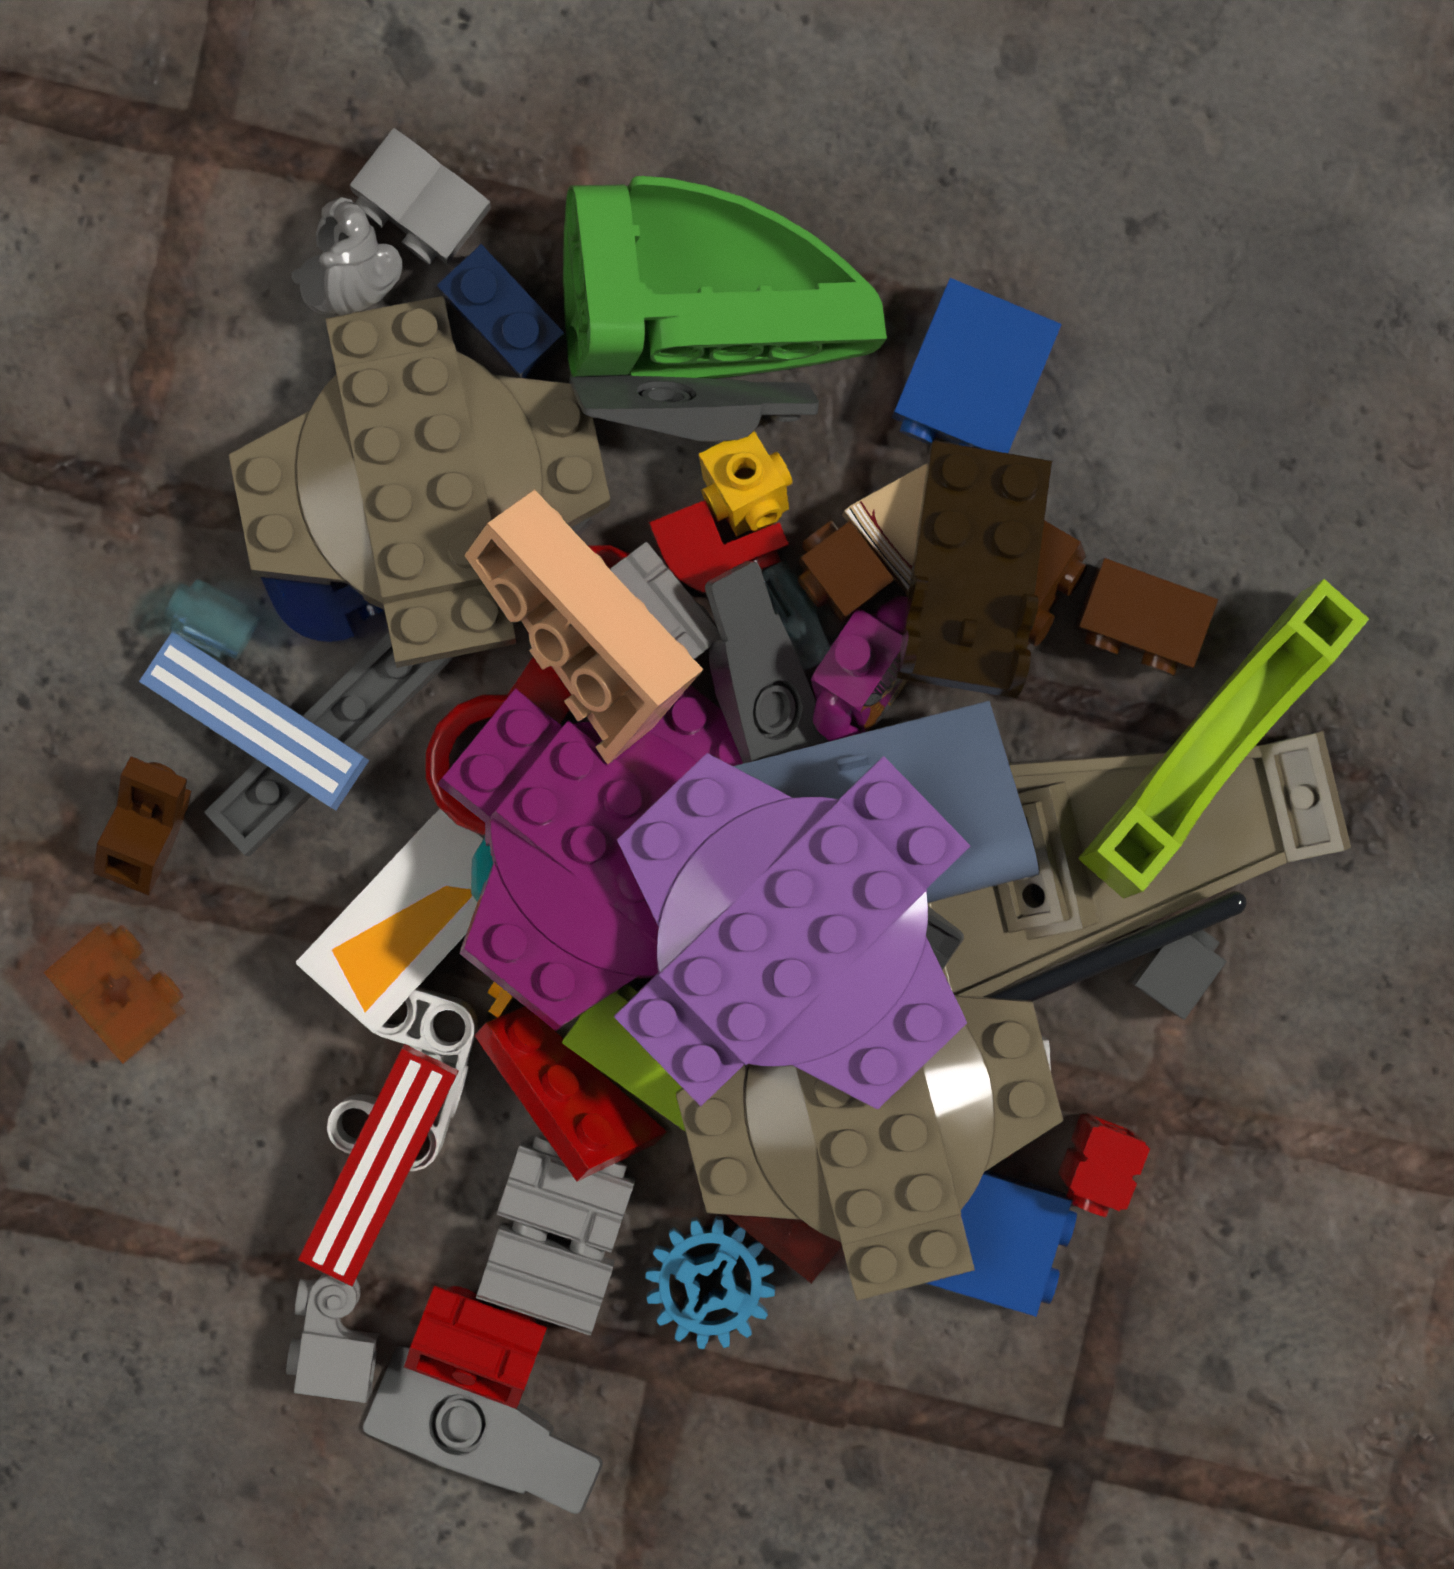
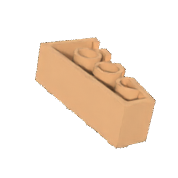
M535 489L488 522L464 555L510 622L521 621L529 632V641L532 647L529 651L542 670L552 666L571 694L564 702L577 721L587 717L603 741L595 747L607 765L653 729L703 671V668L690 656L687 649L675 640L648 611L645 604L631 593L605 565L602 558L587 546L563 520L559 512L552 508Z

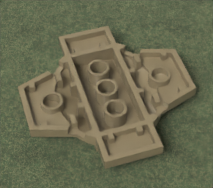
M444 296L325 318L336 375L323 388L311 410L229 454L253 576L330 585L332 581L347 583L355 591L363 595L364 600L385 610L396 668L515 645L516 637L513 623L507 619L464 555L488 522L534 489L552 508L559 512L563 520L571 528L610 506V495L593 417L582 412L571 384L493 375L473 359L456 352Z
M954 995L967 1024L878 1110L793 1065L759 1066L744 1064L702 1106L681 1088L676 1092L706 1212L801 1219L820 1233L840 1241L856 1301L974 1271L975 1268L961 1217V1209L973 1195L985 1171L1063 1121L1033 1002L1020 999Z

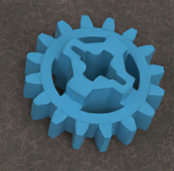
M716 1216L712 1229L703 1230L698 1217L691 1218L690 1234L684 1236L681 1231L673 1227L669 1230V1237L673 1246L670 1249L660 1245L654 1247L653 1255L662 1262V1266L647 1268L645 1278L659 1283V1287L648 1292L646 1298L648 1304L663 1303L664 1308L658 1314L656 1321L661 1326L674 1320L678 1324L675 1332V1339L677 1341L683 1340L690 1331L697 1334L699 1349H705L711 1335L718 1336L723 1348L730 1347V1331L737 1329L740 1334L748 1338L752 1335V1329L747 1319L752 1315L755 1318L765 1320L768 1316V1310L759 1302L760 1297L768 1298L775 1296V1286L761 1281V1277L767 1276L774 1271L773 1262L757 1261L756 1257L763 1250L764 1243L761 1239L752 1241L748 1245L743 1242L746 1226L742 1223L736 1226L732 1233L724 1231L723 1217ZM700 1244H718L713 1253L695 1257L686 1252ZM739 1256L744 1260L750 1272V1291L735 1280L733 1268ZM723 1261L721 1271L723 1291L712 1288L707 1295H703L697 1304L699 1301L700 1280L696 1275L698 1273L704 1276L710 1275L713 1269L717 1270ZM670 1274L675 1275L677 1280L685 1284L688 1296L682 1308L679 1307L672 1295ZM727 1308L734 1313L721 1320H703L707 1312Z

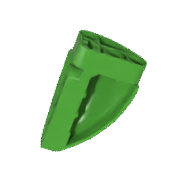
M636 176L631 179L628 186L625 184L570 185L568 187L564 222L563 288L568 362L573 377L621 376L628 374L629 376L710 379L806 367L864 356L878 350L887 339L882 301L873 286L848 262L816 236L780 214L747 198L706 185L651 176Z

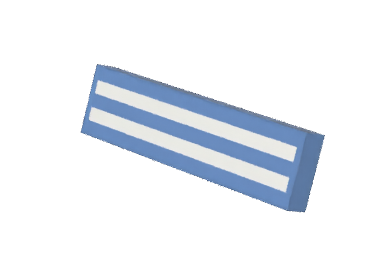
M171 632L139 680L140 683L335 811L369 762L367 758L174 632Z

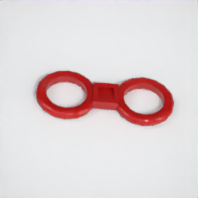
M587 545L602 558L609 569L630 554L611 545ZM532 657L508 694H482L457 704L436 725L425 751V779L436 805L456 825L482 836H485V822L441 788L438 783L449 770V755L456 738L469 725L486 718H492L515 688L559 724L562 722L570 710L564 700L570 697L571 694L553 667L549 666L542 670L534 657Z

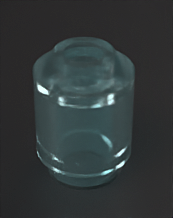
M199 578L194 581L191 587L181 583L170 599L164 613L173 619L169 628L170 632L219 658L226 654L235 660L243 653L259 622L258 617L248 612L249 605Z

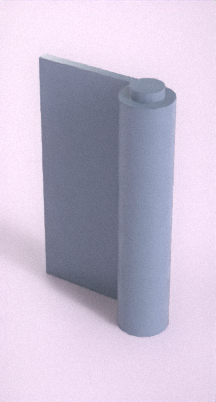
M990 701L733 766L792 798L816 796L839 799L884 756L971 846L926 889L927 903L1039 875L1032 837Z

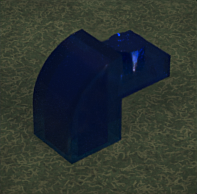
M260 577L281 619L295 632L316 641L339 644L360 639L351 616L359 613L362 620L367 621L385 613V610L364 600L363 595L349 585L338 590L333 581L330 585Z

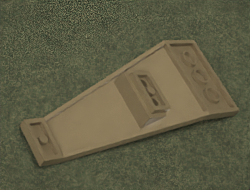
M1315 732L1267 744H1256L1205 808L1182 846L1144 892L1124 899L1078 858L1167 751L1009 763L1032 837L1039 875L928 903L930 908L964 934L963 942L942 970L953 994L983 997L1283 864L1341 852L1351 848L1324 732ZM1034 884L1039 885L1045 893L1043 904L1037 903L1031 895V889Z

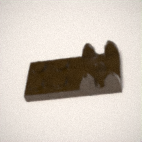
M932 441L929 448L897 679L1018 699L1024 688L1032 657L1031 651L1027 647L1029 635L1034 626L1038 611L1039 599L1034 594L1052 461Z

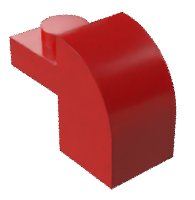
M706 500L649 522L662 557L674 576L685 587L702 595H707L705 585L709 580L746 561L758 563L761 571L781 563L778 552L787 549L789 545L780 522L723 545Z

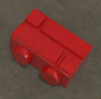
M1089 1113L1087 1115H1080L1071 1138L1075 1146L1074 1148H1067L1058 1172L1062 1181L1069 1188L1066 1197L1073 1200L1072 1204L1102 1217H1107L1110 1208L1119 1212L1120 1210H1127L1137 1185L1132 1178L1134 1175H1141L1150 1148L1131 1129Z
M434 1285L410 1346L404 1368L517 1409L547 1327L537 1324L536 1319L532 1316L508 1308L499 1310L480 1303V1299L476 1298L477 1295L469 1289L450 1286L445 1290Z

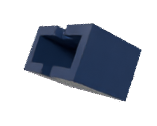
M482 244L437 284L446 300L482 336L519 378L528 379L566 343L565 333Z

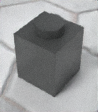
M1201 930L1149 952L1129 979V982L1174 1015L1185 1020L1227 961L1214 952L1220 942L1204 930Z

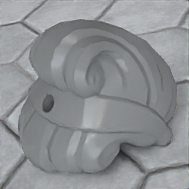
M336 198L325 204L322 208V217L316 231V243L323 253L306 260L301 268L295 269L292 272L291 278L294 283L300 284L301 297L311 310L318 314H338L343 316L365 310L381 301L399 280L402 271V259L392 245L378 244L374 227L369 225L365 212L358 205L347 198Z

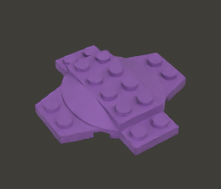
M706 753L617 839L659 927L657 938L659 972L614 1015V1018L700 1106L718 1091L744 1064L759 1066L793 1065L878 1110L967 1024L965 1016L926 937L928 924L926 889L971 846L884 756L839 799L816 796L792 798Z

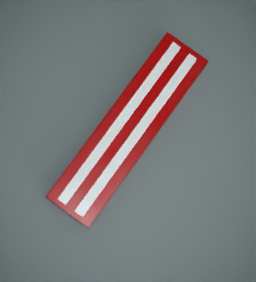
M406 1044L403 1045L298 1261L353 1286L459 1070Z

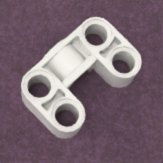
M420 986L405 1000L408 1011L404 1022L397 1025L385 1022L375 1034L410 1045V1047L459 1070L428 1133L430 1149L426 1154L416 1157L410 1171L426 1168L434 1161L443 1146L450 1120L454 1117L469 1068L467 1064L475 1041L474 1035L478 1030L477 1015L469 1003L460 998ZM452 1010L460 1014L466 1026L465 1034L461 1040L446 1042L438 1037L433 1026L434 1018L438 1012ZM363 1094L352 1095L344 1099L332 1110L327 1122V1132L336 1148L350 1154L357 1141L356 1138L349 1136L343 1129L342 1116L345 1110L357 1108L369 1115L377 1100L376 1097Z

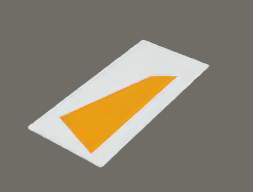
M439 808L296 961V964L372 1033H376L466 935L477 905V901L471 894L472 858L483 838L475 832L456 825Z

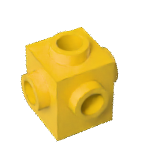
M755 431L748 437L723 441L699 453L702 477L707 486L701 489L702 496L706 500L714 519L719 522L726 518L736 537L750 529L758 531L773 525L781 518L783 512L789 510L787 486L793 484L790 472L777 451L770 455L767 453Z

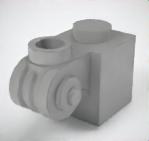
M325 1273L318 1280L300 1279L295 1303V1315L306 1316L304 1331L301 1339L292 1338L286 1368V1374L296 1376L294 1393L366 1403L371 1395L380 1333L347 1329L340 1319L348 1315L359 1301L361 1291L357 1279L353 1286Z

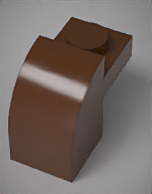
M130 756L120 776L117 806L97 842L93 874L149 896L169 857L188 808L192 791L186 789V778L177 775L172 769L161 763H147Z

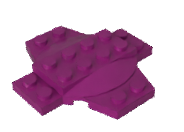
M691 685L653 729L608 765L595 747L603 740L590 722L572 724L570 721H567L564 726H561L515 688L438 783L441 788L485 822L486 846H490L493 859L490 874L483 885L459 954L555 1031L635 978H653L659 972L657 962L659 927L617 839L706 753L731 766L743 764L722 710Z

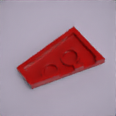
M522 1007L486 1022L474 1035L576 1182L655 1145L667 1133L664 1128L597 1068L562 1043L563 1038L527 1007Z

